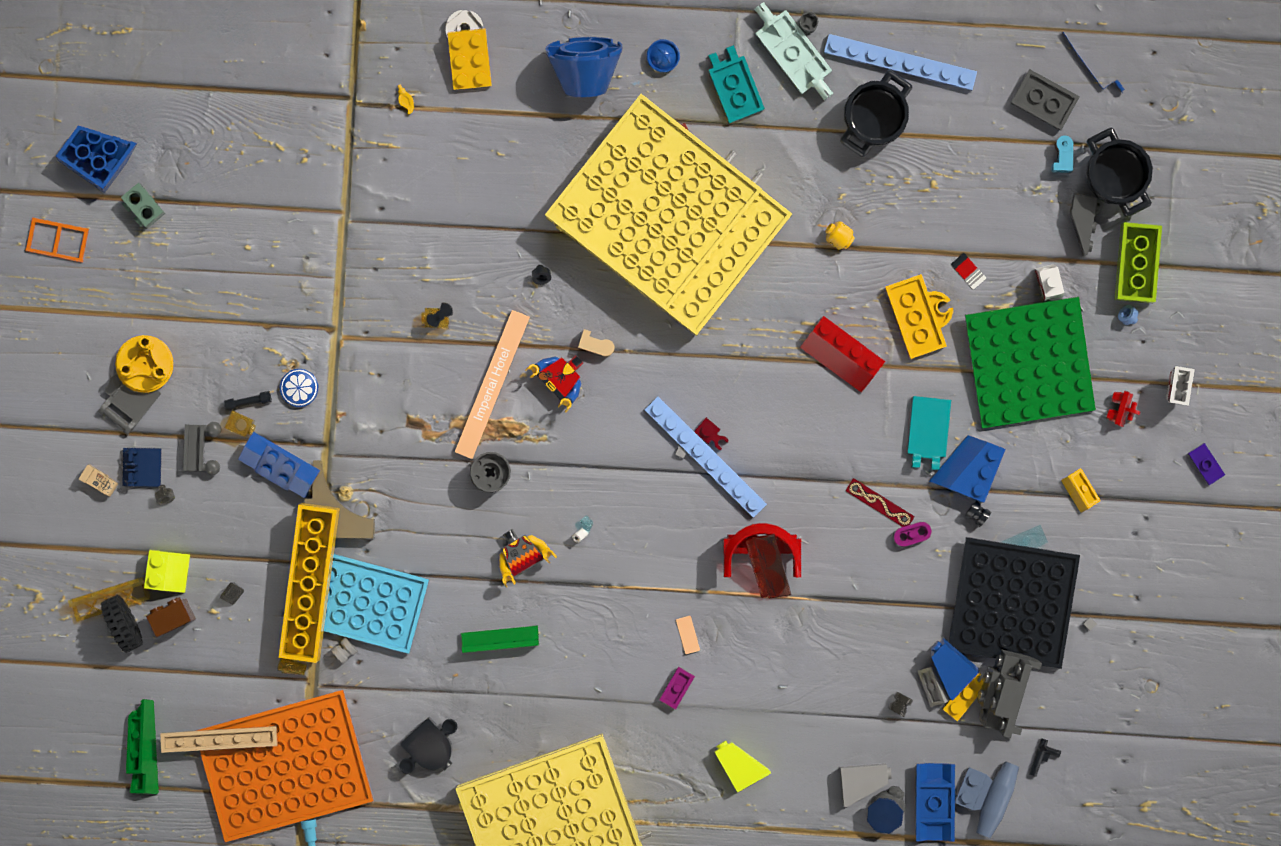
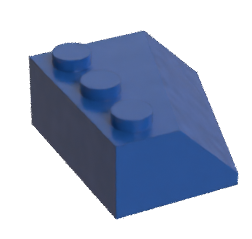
M78 125L58 152L56 158L57 161L105 193L127 164L137 143Z
M967 435L929 482L985 503L1006 449Z

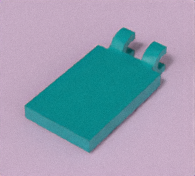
M734 45L726 48L730 58L724 61H719L716 52L708 55L713 66L708 71L729 123L765 109L744 56L738 57Z
M913 396L907 450L908 454H913L912 468H920L921 458H931V469H940V457H946L952 400Z

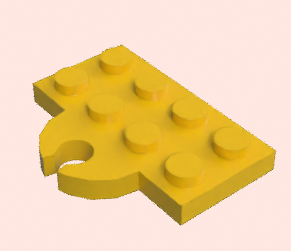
M922 274L885 287L910 359L947 347L941 328L952 319L953 308H949L947 312L942 313L938 310V304L951 301L949 297L937 291L928 292Z

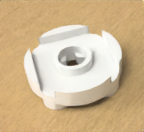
M456 11L447 20L446 36L448 38L447 32L460 31L461 25H468L470 27L468 30L483 28L482 20L472 11Z

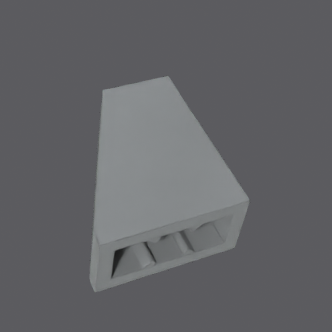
M886 763L840 767L843 806L848 807L888 785V779H892L891 768H887Z

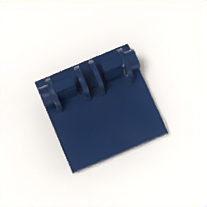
M123 448L122 486L161 487L162 448Z

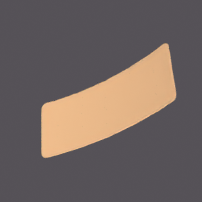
M691 616L676 619L685 654L700 651Z

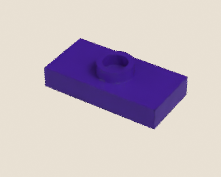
M1205 443L1188 453L1208 485L1225 476V473Z

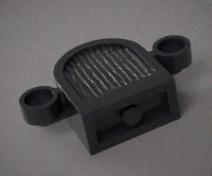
M428 717L400 743L411 756L410 758H404L400 762V770L405 774H409L415 769V763L417 762L421 767L428 770L442 768L445 771L452 764L449 760L452 755V743L447 734L456 732L458 728L457 722L454 719H446L442 724V729H440Z

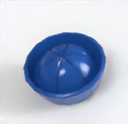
M660 39L649 46L647 61L654 70L669 72L678 65L680 52L672 41Z

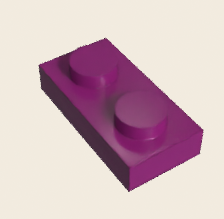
M678 666L659 700L676 710L695 676Z

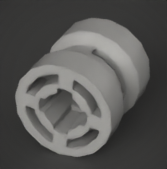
M346 637L339 646L331 649L342 664L348 660L350 655L358 652L356 647Z

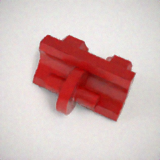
M1124 391V393L1114 392L1112 402L1120 404L1118 411L1109 409L1106 418L1117 426L1124 427L1126 418L1132 421L1134 414L1140 416L1141 412L1136 410L1137 402L1132 401L1133 394L1128 391Z

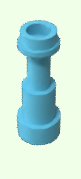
M316 819L301 821V828L304 829L305 842L308 843V846H316Z

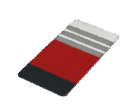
M962 253L951 263L953 268L972 289H975L986 279L984 274L965 253Z

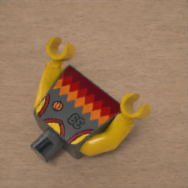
M511 529L503 534L508 545L502 548L503 551L499 555L502 581L506 588L508 587L507 582L510 580L515 585V576L543 559L551 563L548 560L549 556L553 555L557 558V555L550 550L543 540L533 535L526 536V534L518 538L514 530Z

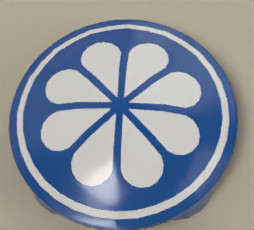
M305 369L289 371L284 375L280 383V392L283 399L295 407H303L313 402L319 388L315 376Z

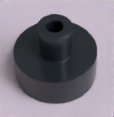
M537 265L532 271L533 282L537 285L549 283L551 281L550 269L543 265Z

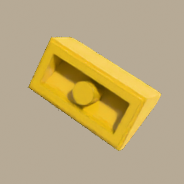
M1081 468L1061 480L1080 512L1088 510L1101 501Z

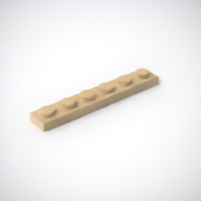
M277 726L160 733L161 753L278 745Z

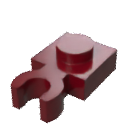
M707 417L694 431L707 444L714 441V445L718 450H722L718 445L719 440L723 439L727 443L729 441L727 437L718 435L721 429Z

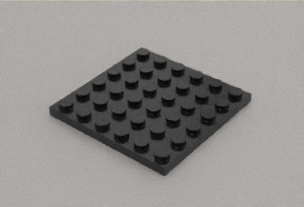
M965 537L949 643L960 653L996 658L997 655H1000L1001 650H1006L1035 658L1042 663L1041 666L1062 669L1080 555Z

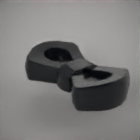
M441 303L439 311L435 314H427L426 320L428 325L437 328L440 321L445 317L453 315V308L448 303Z

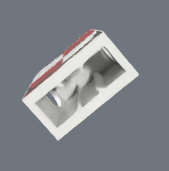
M1051 264L1035 268L1042 301L1062 299L1064 289L1058 267Z
M1175 366L1170 371L1166 393L1168 402L1189 406L1195 369Z

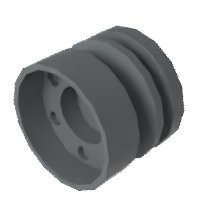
M497 452L480 454L470 467V478L473 485L487 493L501 490L507 485L511 475L509 462L503 455ZM493 468L495 476L486 477L487 472L485 469Z

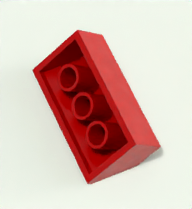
M825 316L820 319L800 347L861 393L886 362Z

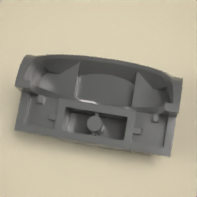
M1001 650L1000 655L996 657L995 665L993 667L988 666V670L983 675L982 690L980 689L977 695L978 703L984 708L980 711L979 720L985 728L999 730L1004 737L1011 738L1012 734L1021 735L1022 728L1015 727V723L1031 669L1041 668L1042 663L1039 660L1027 655Z

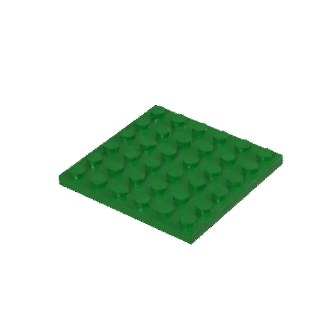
M1078 296L965 314L981 428L1096 410L1080 299Z

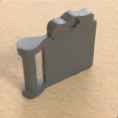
M116 374L110 378L109 385L105 388L106 394L110 397L101 406L98 413L106 415L124 429L123 432L126 435H129L161 393L158 390L150 393L135 392L127 388ZM114 404L133 419L131 423L128 424L109 409L110 405Z

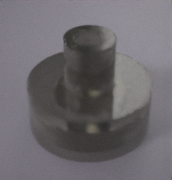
M165 485L158 486L159 491L154 495L157 504H168L175 499L173 489L166 488Z

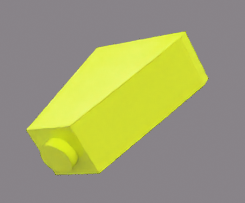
M723 741L716 746L715 753L737 792L771 774L766 766L733 742L727 743V741Z

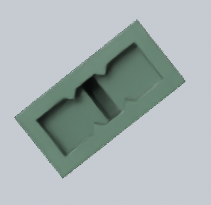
M137 183L121 197L124 201L122 205L128 212L133 211L136 215L134 219L141 227L144 225L149 228L166 214L140 183ZM135 194L140 196L138 204H132L131 198ZM146 209H151L153 213L149 219H145L143 216Z

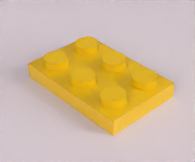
M486 28L447 32L453 89L492 86Z

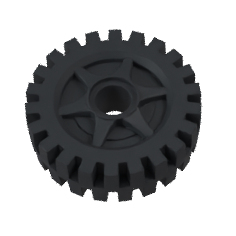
M117 594L101 602L104 620L108 624L107 627L110 629L111 635L114 636L115 642L118 643L122 651L128 653L142 646L141 631L124 599Z

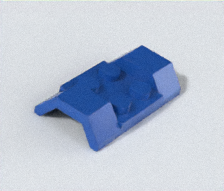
M255 432L250 436L238 459L255 469L257 474L287 491L290 489L305 499L320 472L319 469Z
M916 764V841L941 840L955 842V764Z

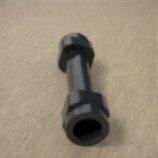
M270 391L260 392V395L237 400L234 398L224 400L226 411L237 410V407L260 402L262 404L272 402Z

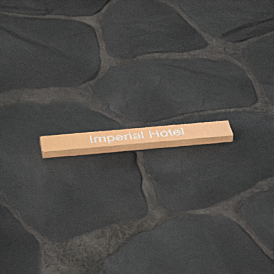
M514 310L511 311L456 447V453L473 459L530 319L529 316Z

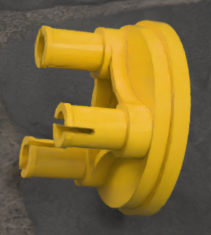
M148 335L136 336L126 341L119 349L115 361L116 372L121 382L127 388L140 393L154 392L163 387L170 379L173 371V357L167 345L158 338Z

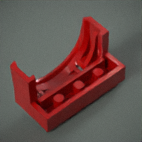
M758 523L744 527L736 534H727V538H723V577H731V559L733 554H759L758 549L760 554H793V577H801V538H797L796 534H790L783 528L773 524ZM765 534V538H758V535Z

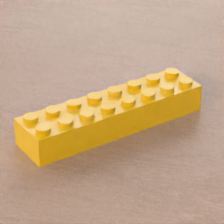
M307 503L298 505L278 658L317 663L320 660L340 508Z

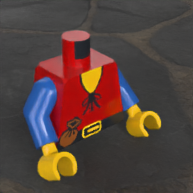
M576 355L568 363L562 357L559 359L554 356L542 359L528 366L525 371L529 369L533 372L530 378L537 375L561 400L558 408L561 405H565L567 408L565 413H567L579 396L582 383L580 381L581 377L576 370L584 363Z

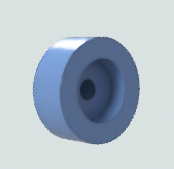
M1126 305L1119 311L1118 319L1124 325L1135 324L1138 321V311L1132 305Z

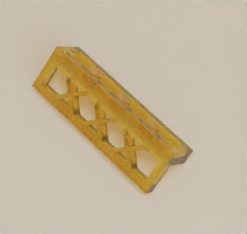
M140 577L68 600L69 607L73 608L76 621L79 622L102 614L103 611L95 607L98 599L103 598L106 600L108 599L107 596L112 595L113 597L121 592L127 595L125 602L129 606L151 598L148 589L144 588V577ZM142 586L145 597L136 598L131 594L135 587ZM85 604L91 607L87 615L80 617L78 605Z

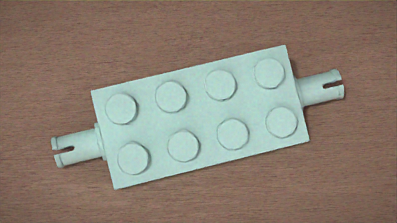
M764 2L760 4V7L757 6L754 10L765 23L755 34L798 91L803 94L811 87L815 88L824 101L828 99V96L833 95L834 93L823 81L824 77L832 72V69L789 13L785 10L776 16L771 13Z

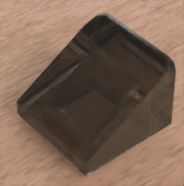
M230 582L220 598L234 605L243 594L244 589L235 582Z

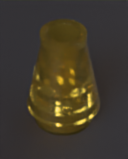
M280 658L277 670L281 671L282 674L304 676L307 665L297 660Z

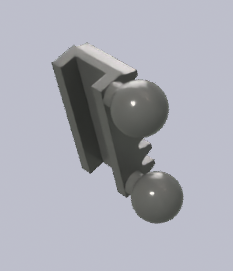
M210 422L208 425L185 424L183 470L206 471L209 475H216L220 471V464L216 460L204 463L205 433L212 437L218 436L222 431L221 425L218 422Z

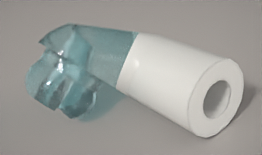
M587 515L580 520L583 527L572 536L576 543L583 540L593 526V520Z

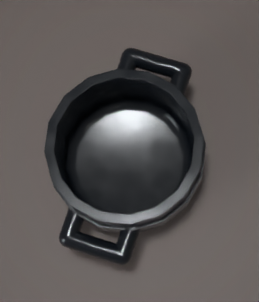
M888 70L881 81H870L858 86L849 95L844 106V122L847 130L841 137L840 142L861 157H865L872 146H884L894 142L904 132L909 120V106L906 97L912 90V85L893 71ZM890 80L894 81L895 83L903 87L902 91H900L895 85H892L888 82ZM853 136L858 142L863 143L864 146L861 148L849 139Z
M1112 127L1088 138L1087 145L1092 155L1087 162L1086 179L1089 189L1093 194L1107 204L1119 205L1125 217H1130L1151 206L1152 202L1146 190L1152 181L1153 167L1150 156L1142 146L1130 140L1119 139ZM1110 137L1111 141L1102 144L1099 148L1097 147V142ZM1141 197L1142 202L1128 208L1127 203L1134 202Z

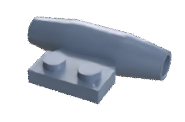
M1005 761L993 781L987 774L970 767L968 768L955 803L970 810H981L976 833L987 838H991L1004 817L1014 792L1019 771L1018 766Z

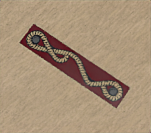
M854 478L845 490L902 527L910 525L915 517Z

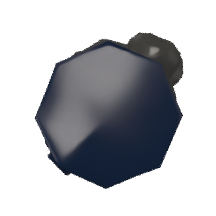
M892 786L888 791L880 792L874 797L871 805L868 806L867 822L876 832L890 834L902 826L906 804L903 800L905 794L900 787Z

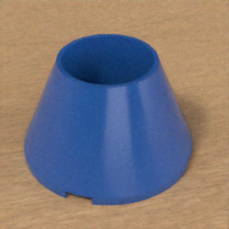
M603 37L569 38V42L562 44L558 40L548 44L545 48L546 55L565 94L572 97H595L605 94L623 50L621 42L615 44L613 39Z

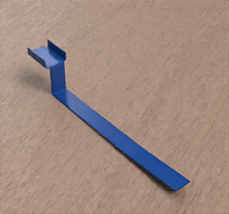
M1118 80L1114 82L1121 92L1125 90Z

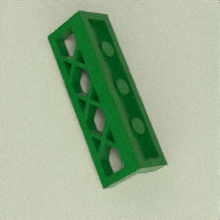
M538 625L461 633L462 653L540 645Z

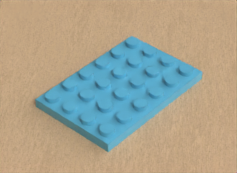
M334 554L324 631L410 654L429 579Z

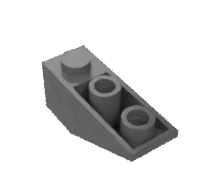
M1074 194L1069 215L1082 256H1086L1088 252L1092 251L1093 241H1090L1091 234L1095 233L1097 222H1094L1095 214L1098 215L1100 203H1097L1098 198Z

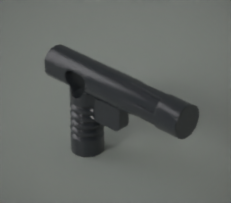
M1041 738L1029 775L1037 777L1042 760L1047 762L1050 755L1059 758L1061 750L1047 746L1048 740ZM1042 745L1046 748L1045 751H1040Z

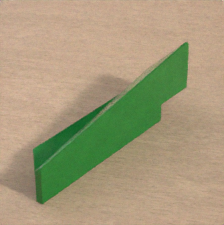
M142 699L138 709L132 711L128 716L126 774H133L130 793L132 794L159 793L154 701Z

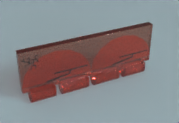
M775 534L752 537V539L747 540L745 544L752 568L754 569L753 572L760 596L762 598L768 597L769 599L791 596L790 586Z

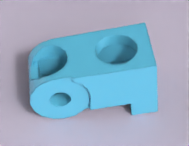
M1061 136L1055 142L1057 163L1054 162L1052 164V172L1071 173L1073 171V140L1069 136Z

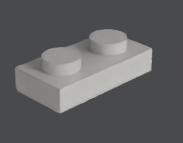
M935 665L918 670L930 706L933 707L948 702L947 693Z

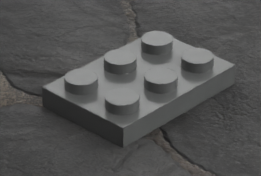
M1029 69L1011 104L1061 131L1080 96Z

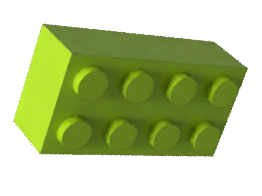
M1127 222L1121 224L1114 300L1140 303L1156 302L1162 235L1161 225Z

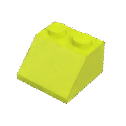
M149 550L144 588L185 593L190 554Z

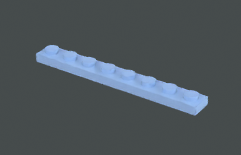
M832 34L828 35L824 50L825 54L971 91L973 90L977 71Z
M659 397L645 409L753 518L767 505Z

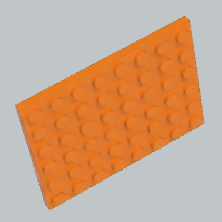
M344 690L195 730L277 726V746L200 750L225 842L374 801Z

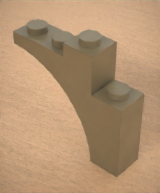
M313 460V464L310 465L319 469L320 472L309 490V495H312V499H305V502L302 503L340 508L336 538H375V519L356 515L341 505L333 496L326 483L323 461Z

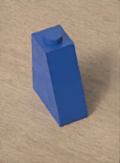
M943 638L940 642L936 641L931 647V658L950 699L954 700L979 672L976 665Z

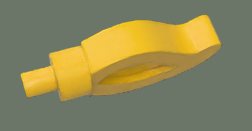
M400 84L398 85V100L400 105L406 108L410 115L414 110V101L412 96Z

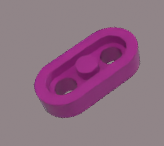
M917 522L898 528L894 533V541L899 546H909L929 539L932 530L926 522ZM919 528L925 529V533L923 535H920L918 533ZM905 533L907 536L904 541L900 539V534Z

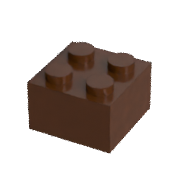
M178 597L167 602L168 606L165 608L162 605L150 610L151 614L146 617L156 637L196 620L187 599L181 600Z

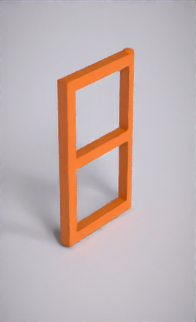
M32 217L25 251L83 263L89 229ZM36 222L58 227L53 253L31 248ZM62 228L84 232L79 258L57 254Z

